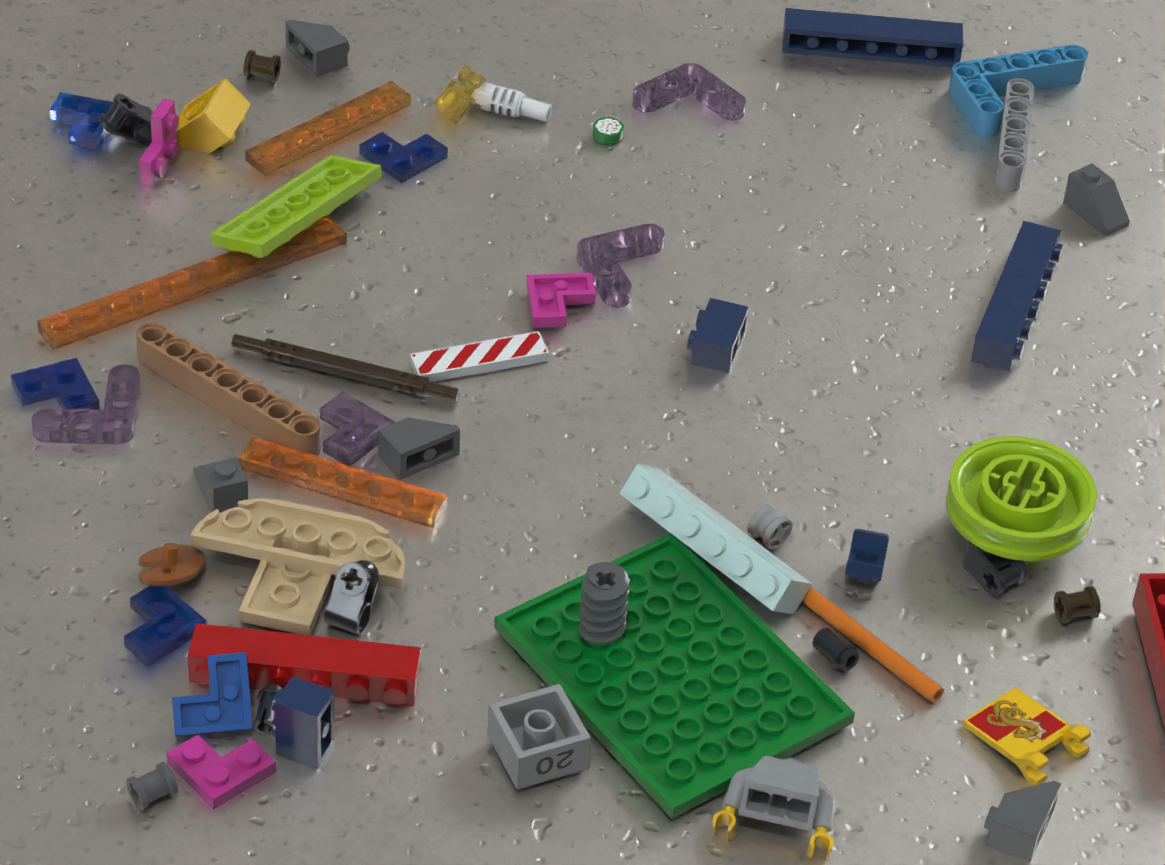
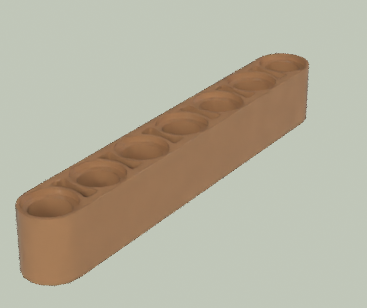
M145 323L137 329L138 361L142 366L297 460H313L320 454L321 424L315 416L159 323Z

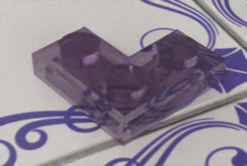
M341 391L319 408V419L338 429L323 441V453L350 468L378 445V430L395 423V421Z

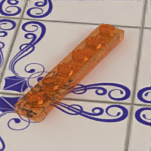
M390 81L245 150V161L266 176L410 106L411 95Z
M252 437L238 458L244 471L430 528L435 527L447 507V495L256 437Z

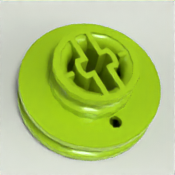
M996 437L978 442L958 456L951 469L946 495V509L957 531L978 548L996 556L1024 561L1025 564L1062 556L1082 543L1091 527L1097 500V490L1093 477L1087 468L1064 449L1029 437Z

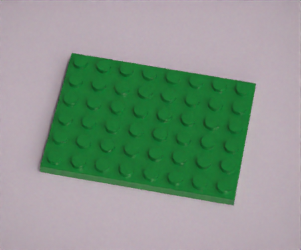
M671 533L609 562L623 567L630 579L625 632L620 639L613 643L604 645L593 644L580 636L578 627L580 623L581 586L583 579L587 576L586 574L495 616L494 628L548 686L556 684L562 686L582 723L671 819L726 791L736 772L755 766L762 757L770 756L784 760L852 724L854 721L855 712L681 540Z

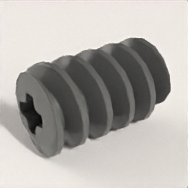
M600 562L588 567L587 576L582 581L578 630L580 636L586 641L604 645L620 639L625 632L630 579L623 567L615 563Z

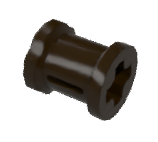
M249 50L244 61V76L248 78L252 77V75L265 77L270 82L275 83L280 74L281 57L278 55L273 57L257 55L256 51Z
M1087 586L1083 591L1068 594L1065 591H1058L1054 595V610L1059 622L1062 624L1069 623L1072 618L1088 616L1090 619L1098 618L1101 612L1100 598L1093 586Z

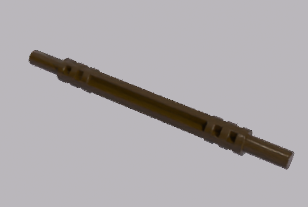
M234 334L231 342L232 347L262 354V358L420 397L430 395L457 402L460 396L459 388L430 382L428 377L269 338L263 341Z

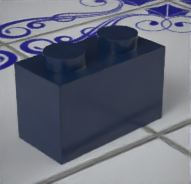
M710 298L706 309L699 310L696 320L697 330H691L689 334L687 349L692 350L690 364L729 373L746 333L749 307Z
M292 676L284 689H279L276 692L272 701L271 709L275 711L272 736L275 737L276 755L318 769L335 743L334 691Z

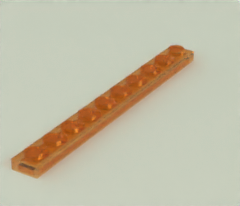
M331 216L319 219L310 228L301 231L292 237L291 241L283 243L266 257L256 258L251 254L230 251L38 320V332L52 350L347 244V233Z

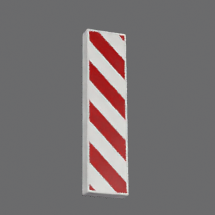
M539 331L410 354V365L414 374L428 377L430 382L549 361V351Z

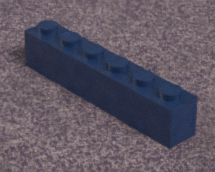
M793 8L785 9L782 53L951 68L961 60L963 23Z
M1023 221L976 333L971 357L972 362L1009 372L1014 359H1021L1025 346V341H1022V339H1029L1033 326V321H1030V319L1036 321L1041 302L1038 300L1044 301L1048 284L1052 281L1056 263H1059L1064 244L1058 243L1061 230Z

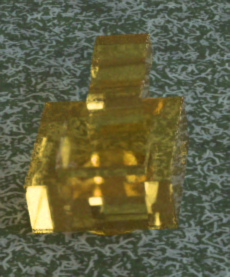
M466 64L459 72V83L452 80L433 103L455 124L459 122L475 102V99L471 96L472 93L486 81L480 73L474 72Z

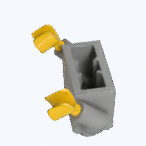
M764 756L755 766L738 771L733 775L722 803L725 809L713 816V834L716 836L718 828L725 825L729 826L728 840L734 839L737 832L736 812H739L738 815L808 831L814 829L816 833L810 839L807 856L809 859H812L814 847H822L826 851L825 861H827L834 844L828 832L832 830L835 799L822 781H818L817 768L814 766L801 764L794 758L783 760Z

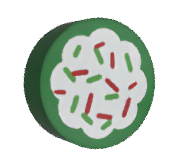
M603 117L594 122L593 137L596 141L611 145L623 139L624 125L620 120L612 117Z

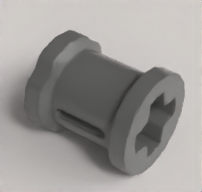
M164 762L157 764L155 770L139 778L131 776L126 779L129 795L141 811L148 808L150 802L166 794L173 796L178 793L176 779L169 766Z

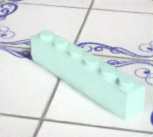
M637 464L619 493L772 611L794 614L812 585L811 582L659 468Z

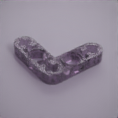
M695 63L683 64L636 86L633 90L632 106L639 112H654L683 97L691 95L725 120L736 121L745 115V97L707 69Z
M643 224L586 237L578 242L576 260L584 273H592L595 290L606 305L620 308L627 306L631 302L632 284L618 262L659 253L664 247L665 232L663 228L656 224ZM614 244H624L628 247L620 248L614 246ZM606 270V271H610L611 273H610V274H600V273H598V272H596V271Z
M128 364L118 365L110 370L103 410L42 409L37 411L31 418L34 438L45 443L118 445L129 442L134 436L141 389L139 370ZM127 380V388L121 387L122 381ZM119 401H126L130 403L129 405L124 407H117L113 405L114 403ZM116 420L122 421L120 428H116ZM78 424L91 425L88 429L80 430L74 428Z

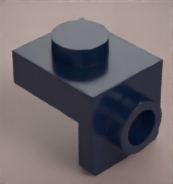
M855 529L845 575H850L854 580L862 583H872L874 580L881 581L889 535Z

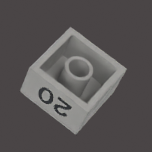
M560 684L489 704L487 736L517 790L588 769L591 737Z

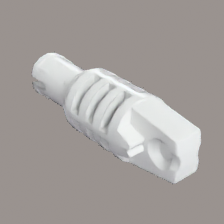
M485 83V86L472 84L467 89L466 100L480 104V109L510 116L515 119L525 116L547 122L551 114L552 104L526 98V94L521 91L491 83Z

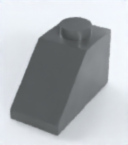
M296 20L285 21L286 47L316 77L348 66V53L350 51L348 40L333 26Z
M1092 163L1069 173L1063 201L1067 207L1105 236L1129 226L1130 220L1116 184L1110 176Z
M408 417L378 430V456L400 480L454 458L460 452V429L457 425Z
M237 457L193 468L195 478L211 512L218 509L219 513L238 507V501L248 500V480Z
M1051 781L1005 793L999 807L991 806L986 817L984 828L990 830L986 846L1031 862L1056 809L1062 783Z

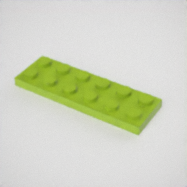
M330 155L210 233L212 245L226 248L231 252L238 251L251 254L256 258L266 257L283 243L291 241L292 237L301 231L310 228L313 223L322 217L331 214L332 210L350 201L353 196L362 190L368 189L372 183L382 177L381 165Z

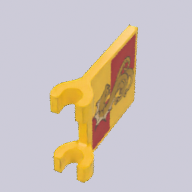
M1014 687L963 720V726L1014 762L1021 770L1025 779L1034 786L1047 780V774L1041 771L1042 768L1049 764V759L1043 754L1061 741L1068 752L1076 758H1080L1089 752L1090 748L1083 743V741L1091 737V731L1082 724H1068L1017 687Z

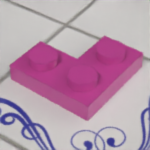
M162 99L151 115L152 142L139 159L141 186L153 188L158 179L165 175L171 160L176 159L179 154L180 141L177 140L176 133L179 125V116L176 115L175 101Z
M592 273L527 275L526 287L533 328L566 327L567 315L565 305L595 304L596 292Z
M199 735L194 736L166 753L167 764L213 810L276 773V761L253 739L223 757H220Z

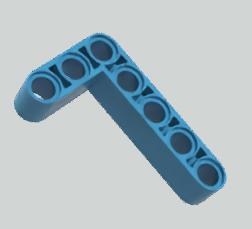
M1065 45L958 62L952 68L948 94L977 135L986 138L994 137L999 134L1004 109L1003 102L999 97L1005 96L1007 84L1010 80L1016 78L1028 80L1034 85V91L1079 84L1084 78L1088 51L1079 45Z

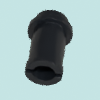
M822 628L814 636L812 641L813 647L830 658L836 669L849 671L857 664L859 653L854 644H846L832 633L829 628Z
M266 685L257 695L259 706L253 721V729L262 735H266L268 724L270 725L268 733L272 735L275 723V711L271 709L272 701L276 692L279 689H283L278 685Z

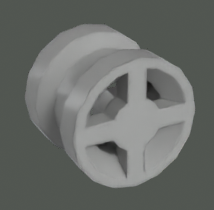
M764 505L750 519L747 531L754 538H761L764 546L768 549L775 550L788 539L793 524L788 518L784 516L779 517L777 510L772 506Z

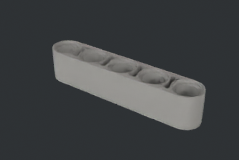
M1021 78L1012 79L1008 82L1003 104L1004 109L1000 127L994 184L998 189L1006 192H1014L1021 188L1027 161L1034 85L1030 81Z

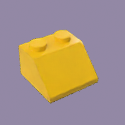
M226 78L183 107L178 115L179 125L176 131L177 140L180 141V148L211 153L220 146L225 149L235 140L236 135L234 133L246 121L247 118L244 115L251 104Z

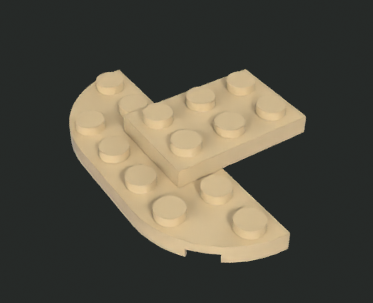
M248 499L238 501V507L219 513L218 509L211 512L197 524L190 535L191 546L261 560L238 610V621L302 635H311L339 568L346 563L360 560L372 562L379 571V585L403 589L405 581V557L402 548L397 547L389 538V532L385 528L371 520L352 514L277 499ZM354 572V577L362 581L361 578L357 577V572Z

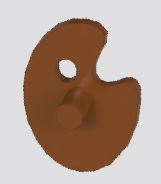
M166 543L164 546L152 549L139 557V566L153 568L141 572L139 580L144 584L152 586H171L189 581L204 569L205 555L200 549L190 545Z

